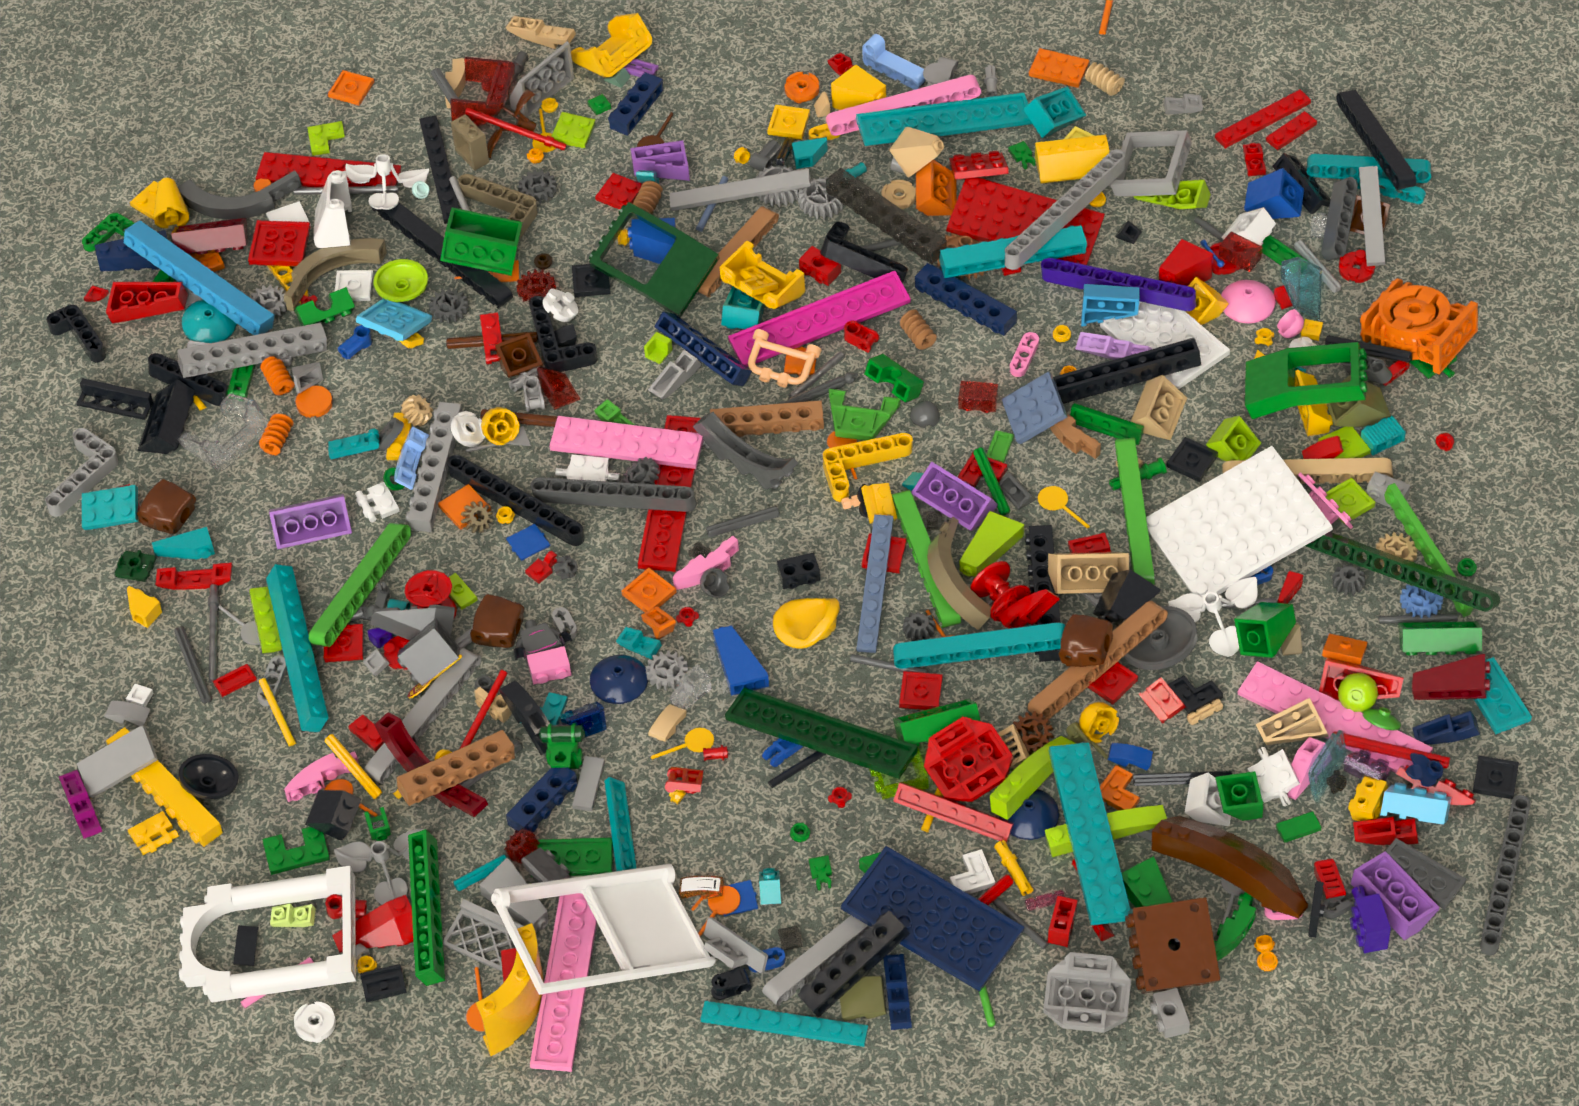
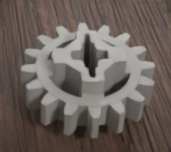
M270 284L266 288L263 285L261 290L256 288V293H251V299L274 314V319L275 315L281 316V311L286 312L284 289L279 290V286L272 288Z
M670 650L666 654L660 651V656L653 655V660H648V666H646L647 680H650L651 685L656 684L657 689L663 686L664 690L667 691L668 687L671 686L674 690L676 684L682 686L681 680H687V661H684V656L678 657L677 652L671 655Z

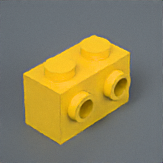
M1364 776L1362 782L1357 785L1354 799H1351L1348 805V810L1353 820L1378 819L1381 813L1384 792L1388 789L1387 781Z

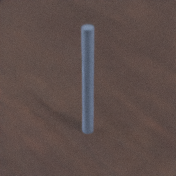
M722 176L719 184L727 183L728 178ZM716 203L707 205L696 230L703 231Z

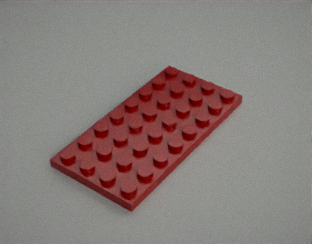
M978 177L966 178L948 222L946 232L960 236H969L981 242L995 241L1000 238H1012L1025 231L1057 200ZM1086 208L1082 209L1063 228L1082 226L1087 241L1086 253L1056 259L1087 265L1105 214Z

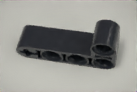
M67 305L47 316L46 320L51 334L61 335L71 330L92 362H102L106 358L102 341L77 305Z

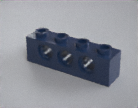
M644 72L636 80L632 89L628 90L625 98L618 103L617 108L610 113L608 117L610 129L628 136L663 92V79Z
M568 767L550 768L506 814L507 824L525 837L530 832H535L539 823L550 816L552 809L556 805L559 806L563 802L564 797L576 789V773Z

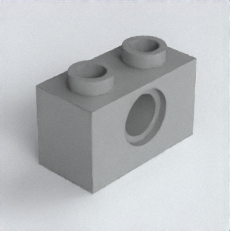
M1174 988L1154 993L1150 1008L1152 1014L1157 1015L1158 1020H1156L1158 1031L1163 1032L1165 1038L1189 1033L1190 1022L1178 989Z

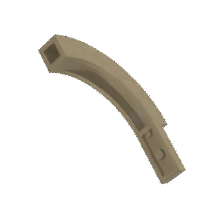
M353 239L348 246L321 248L307 256L291 273L293 281L288 291L284 294L287 310L294 311L313 281L330 270L358 263L381 264L387 254L385 239Z
M952 517L948 522L945 521L939 529L941 532L929 545L928 565L932 578L945 600L964 620L979 630L990 618L992 606L984 602L967 586L954 565L951 555V544L959 520Z

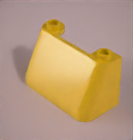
M638 13L617 15L608 23V32L611 37L598 48L594 46L588 50L582 47L573 49L571 51L572 61L602 77H611L649 48L652 44V36Z
M746 241L720 266L722 281L744 293L746 292L740 289L739 286L741 281L746 280L740 275L741 269L755 265L778 282L777 290L752 296L768 308L776 309L799 299L805 293L804 272L796 269L794 272L789 271L787 274H784L763 262L761 254L758 253L756 255L752 250L754 244Z

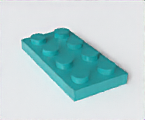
M1495 658L1487 659L1491 665V673H1487V679H1490V691H1487V698L1473 700L1494 733L1498 734L1530 722L1532 719L1531 714Z

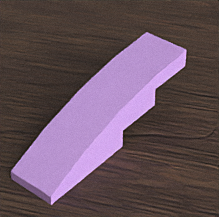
M1080 332L1075 349L1115 360L1151 350L1152 348L1133 344L1130 341L1114 339L1111 336Z

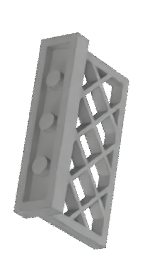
M463 899L460 905L461 910L446 934L443 946L503 972L498 948L509 945L510 949H513V941L509 938L510 935L500 915ZM464 916L471 919L472 925L461 928L460 922ZM514 922L517 929L523 927V925ZM484 925L489 928L490 933L478 936L476 928ZM474 929L476 937L465 941L463 933ZM501 933L505 934L507 941L496 944L494 936ZM461 935V943L455 945L449 943L452 936ZM492 937L494 945L482 949L480 941ZM478 942L480 950L472 953L469 952L466 945ZM496 950L498 958L490 961L485 959L484 953Z

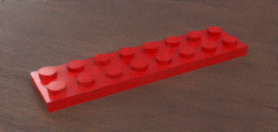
M264 152L256 180L268 179L271 183H274L295 170L303 187H324L331 172L336 170L346 171V164L374 166L375 163ZM393 165L399 176L402 170L401 165ZM390 171L389 175L385 176L386 186H397L398 181L393 172ZM378 172L375 178H371L369 182L362 184L354 183L347 177L349 187L382 184V176Z

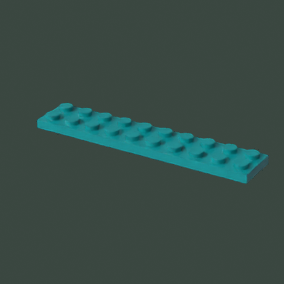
M1025 93L856 114L855 118L865 146L893 143L905 127H911L939 137L1032 124L1023 110L1028 105Z
M1089 742L1049 747V755L1090 924L1100 925L1125 922V916L1128 915L1130 906Z

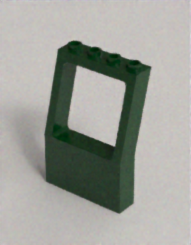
M628 202L626 206L623 205L621 207L617 220L611 222L608 234L601 237L598 249L593 250L590 254V266L681 318L720 259L719 254L684 232ZM631 217L638 218L676 240L647 284L638 282L602 261Z

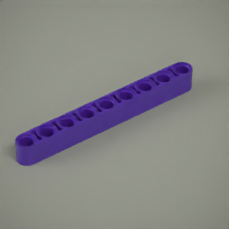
M1045 258L1041 261L1042 279L1049 283L1083 290L1084 284L1139 287L1140 302L1182 311H1192L1196 308V292L1194 288L1055 258Z

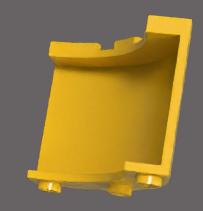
M531 923L517 930L544 983L536 933ZM518 951L516 952L512 971L505 982L491 995L476 1002L485 1030L483 1040L490 1056L508 1048L524 1034L534 1022L540 1009L542 994H538Z

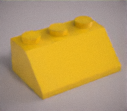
M1300 370L1295 371V387L1318 385L1317 380ZM1326 403L1297 406L1307 436L1330 432L1333 420L1331 415L1327 413L1328 407Z

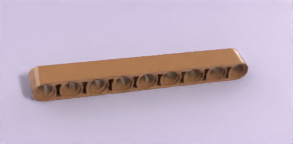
M1153 601L1145 603L1112 631L1113 639L1104 664L1069 667L1029 702L1028 711L1031 714L1033 711H1036L1038 716L1042 713L1045 719L1052 718L1092 682L1163 624L1168 615L1167 611Z

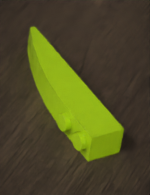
M1060 736L1025 759L990 794L991 812L1008 820L1020 808L1023 802L1053 773L1049 747L1077 743Z
M1163 805L1106 813L1113 840L1153 829L1161 820L1167 819ZM1066 824L1045 830L1046 841L1052 857L1073 852Z

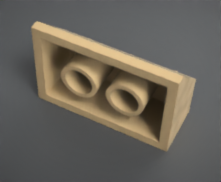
M1164 375L1148 380L1131 422L1144 426V434L1171 440L1187 397Z

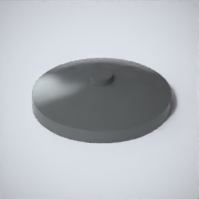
M1161 606L1168 613L1164 623L1129 651L1124 658L1131 665L1145 670L1164 669L1181 662L1192 652L1198 639L1197 627L1191 615L1177 607Z

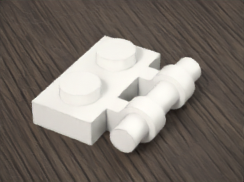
M384 482L367 488L368 495H364L362 491L355 493L358 505L362 506L363 514L370 522L376 521L375 515L380 514L383 519L400 512L397 503ZM373 502L375 507H371L368 503Z

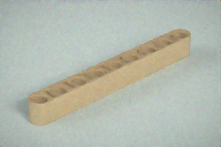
M1388 458L1283 460L1300 484H1306L1298 476L1300 472L1304 476L1308 474L1316 482L1314 484H1324L1325 482L1343 483L1351 477L1356 483H1363V481L1369 483L1375 471L1393 478L1392 462ZM1246 460L1227 461L1222 465V472L1224 473Z

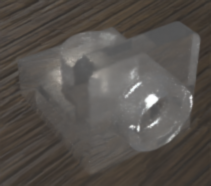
M1326 213L1312 215L1311 238H1324L1328 217Z

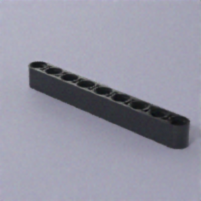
M1355 89L1337 93L1336 99L1339 108L1395 189L1415 187L1416 176L1359 93Z
M453 455L448 458V470L452 478L464 485L469 484L475 491L499 505L510 507L515 514L572 546H579L584 542L583 526L579 522L460 455Z

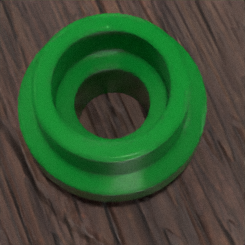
M1470 558L1462 559L1457 565V571L1462 576L1469 577L1476 573L1477 566Z
M796 823L790 830V836L796 842H804L810 837V829L804 823Z

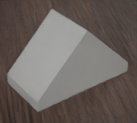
M320 362L291 368L297 393H301L323 380Z

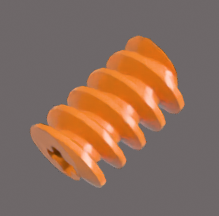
M270 356L261 363V371L275 395H283L292 391L295 386L294 381L281 359Z
M284 414L272 415L259 440L260 448L268 454L278 455L283 448L288 433L291 431L294 423L293 420Z

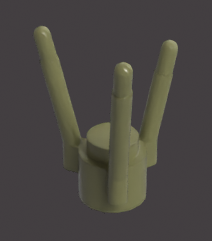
M1075 722L1067 727V739L1075 743L1089 742L1106 760L1108 759V755L1097 743H1094L1085 736L1080 729L1079 723Z

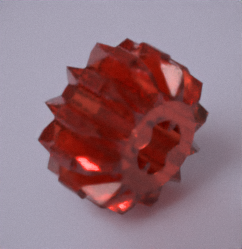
M522 828L520 831L515 830L514 835H509L510 839L505 842L506 847L504 850L512 861L522 864L521 860L525 856L538 849L539 841L532 831Z

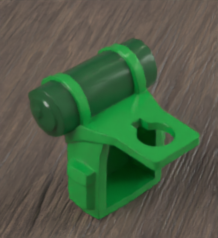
M572 723V725L549 724L548 726H541L539 735L542 743H547L546 759L548 765L551 768L568 767L569 769H579L583 762L582 749L578 746L579 742H582L585 737L583 726L576 725V723Z

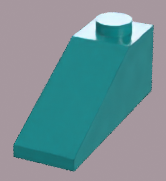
M207 527L152 542L155 556L197 560L200 558L206 559L215 554Z

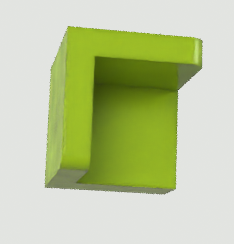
M658 332L644 346L645 357L658 364H661L673 350L672 339Z

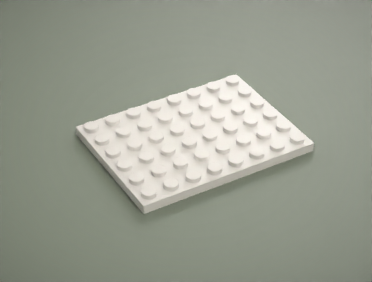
M1273 446L1146 517L1149 535L1191 593L1200 595L1202 599L1208 592H1215L1217 595L1225 592L1229 586L1237 581L1253 576L1333 530L1330 522Z

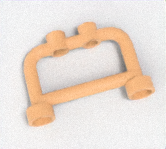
M756 329L753 334L755 342L748 359L749 369L753 373L760 375L759 379L768 383L770 379L777 380V385L786 388L788 384L799 385L805 382L809 376L814 359L820 356L821 348L809 344L806 351L803 352L768 342L769 334L764 330ZM760 348H766L806 360L801 375L794 378L787 373H777L766 367H757L755 361Z

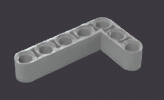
M85 428L76 429L72 436L76 449L90 459L46 497V505L51 516L58 517L64 514L82 498V493L90 491L118 465V458L114 447Z

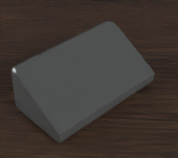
M1010 472L999 481L1003 494L1018 510L1036 500Z

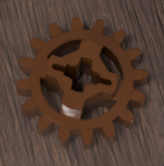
M1033 711L1032 716H1030L1028 712H1025L1024 718L1019 715L1020 721L1013 722L1019 735L1020 732L1023 734L1021 739L1029 755L1032 754V751L1036 752L1049 743V738H1054V735L1050 733L1054 728L1052 725H1049L1051 723L1048 718L1045 719L1042 713L1038 716L1036 711ZM1027 731L1033 732V733L1035 732L1038 736H1036L1035 734H1034V735H1033V734H1030V735H1029V733H1028Z

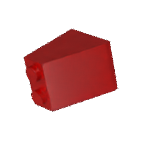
M1181 239L1159 267V280L1189 286L1195 277L1206 282L1212 278L1214 254Z

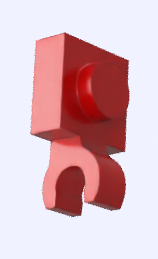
M549 551L543 561L538 558L525 570V573L540 584L553 573L551 567L558 562L555 558L557 554Z

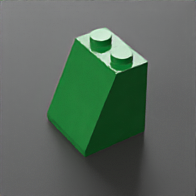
M1260 602L1234 618L1240 655L1275 657L1296 623L1293 604Z

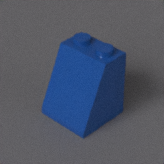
M1284 168L1248 183L1244 210L1249 212L1264 207L1272 219L1301 216L1304 188Z
M659 218L676 228L675 218ZM632 219L631 227H628V237L632 238L629 239L630 250H633L634 256L661 264L676 241L639 219Z

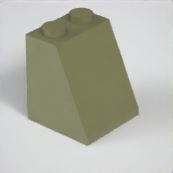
M1349 375L1341 383L1351 381V375ZM1366 382L1368 388L1366 400L1326 403L1334 425L1366 427L1368 425H1375V423H1378L1383 418L1391 417L1381 389Z

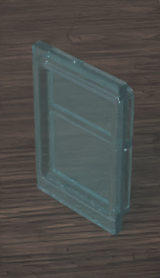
M1339 730L1337 734L1332 733L1308 772L1312 796L1317 803L1347 757L1342 730Z

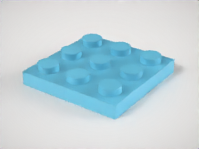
M384 298L357 315L356 322L364 327L371 328L380 334H386L402 342L432 321V315L403 303L388 301Z

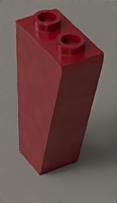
M1480 654L1413 673L1412 692L1414 700L1487 698V691H1490V679H1487V673H1491L1490 661L1486 660L1485 654Z

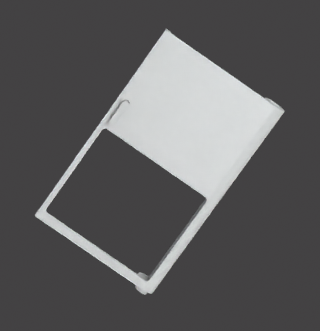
M671 864L498 888L494 890L491 896L492 904L496 907L539 995L713 966L716 961L704 949V944L673 887L675 870ZM582 893L622 971L543 983L508 912V907L510 903Z

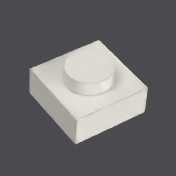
M134 684L126 697V701L146 707L153 695V690Z

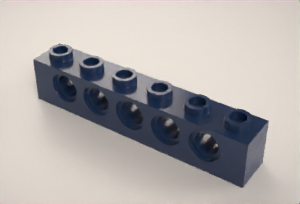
M929 263L915 276V288L919 292H925L934 300L945 303L950 309L958 310L963 316L970 317L976 320L978 324L989 327L994 333H1000L1005 336L1017 323L1016 310L955 277L944 278L942 270Z
M663 311L654 326L657 330L672 339V341L732 385H745L752 373L751 369L676 314Z

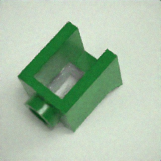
M384 807L380 808L381 815L370 818L368 811L364 812L371 840L383 841L391 835Z

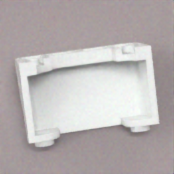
M336 170L331 172L315 209L314 243L318 248L350 245L351 240L345 211L352 212V203L346 171Z

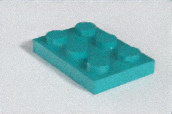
M136 485L82 493V528L84 530L138 522V487Z

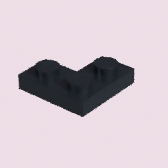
M1183 675L1168 684L1185 705L1184 709L1188 714L1196 712L1197 709L1208 703L1212 704V701L1215 699L1223 698V693L1212 680L1195 689Z

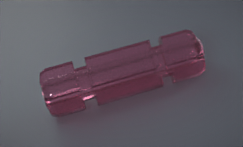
M1059 890L1055 891L1054 894L1047 893L1036 896V899L1033 897L1026 899V909L1031 911L1035 910L1036 907L1042 908L1053 905L1057 900V896L1065 897L1064 892Z

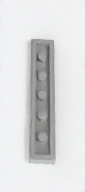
M1359 167L1367 266L1385 265L1378 167Z

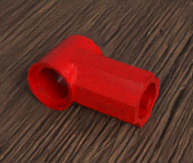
M337 894L330 895L325 901L327 915L332 919H339L343 917L342 897ZM355 900L356 918L360 919L366 915V900ZM335 905L339 906V907L336 908V909L331 908L332 906H335Z

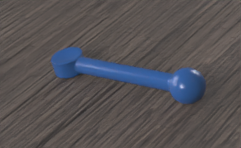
M1206 240L1200 241L1202 247H1205L1207 251L1214 254L1213 258L1217 261V265L1223 267L1224 261L1215 255L1207 245Z

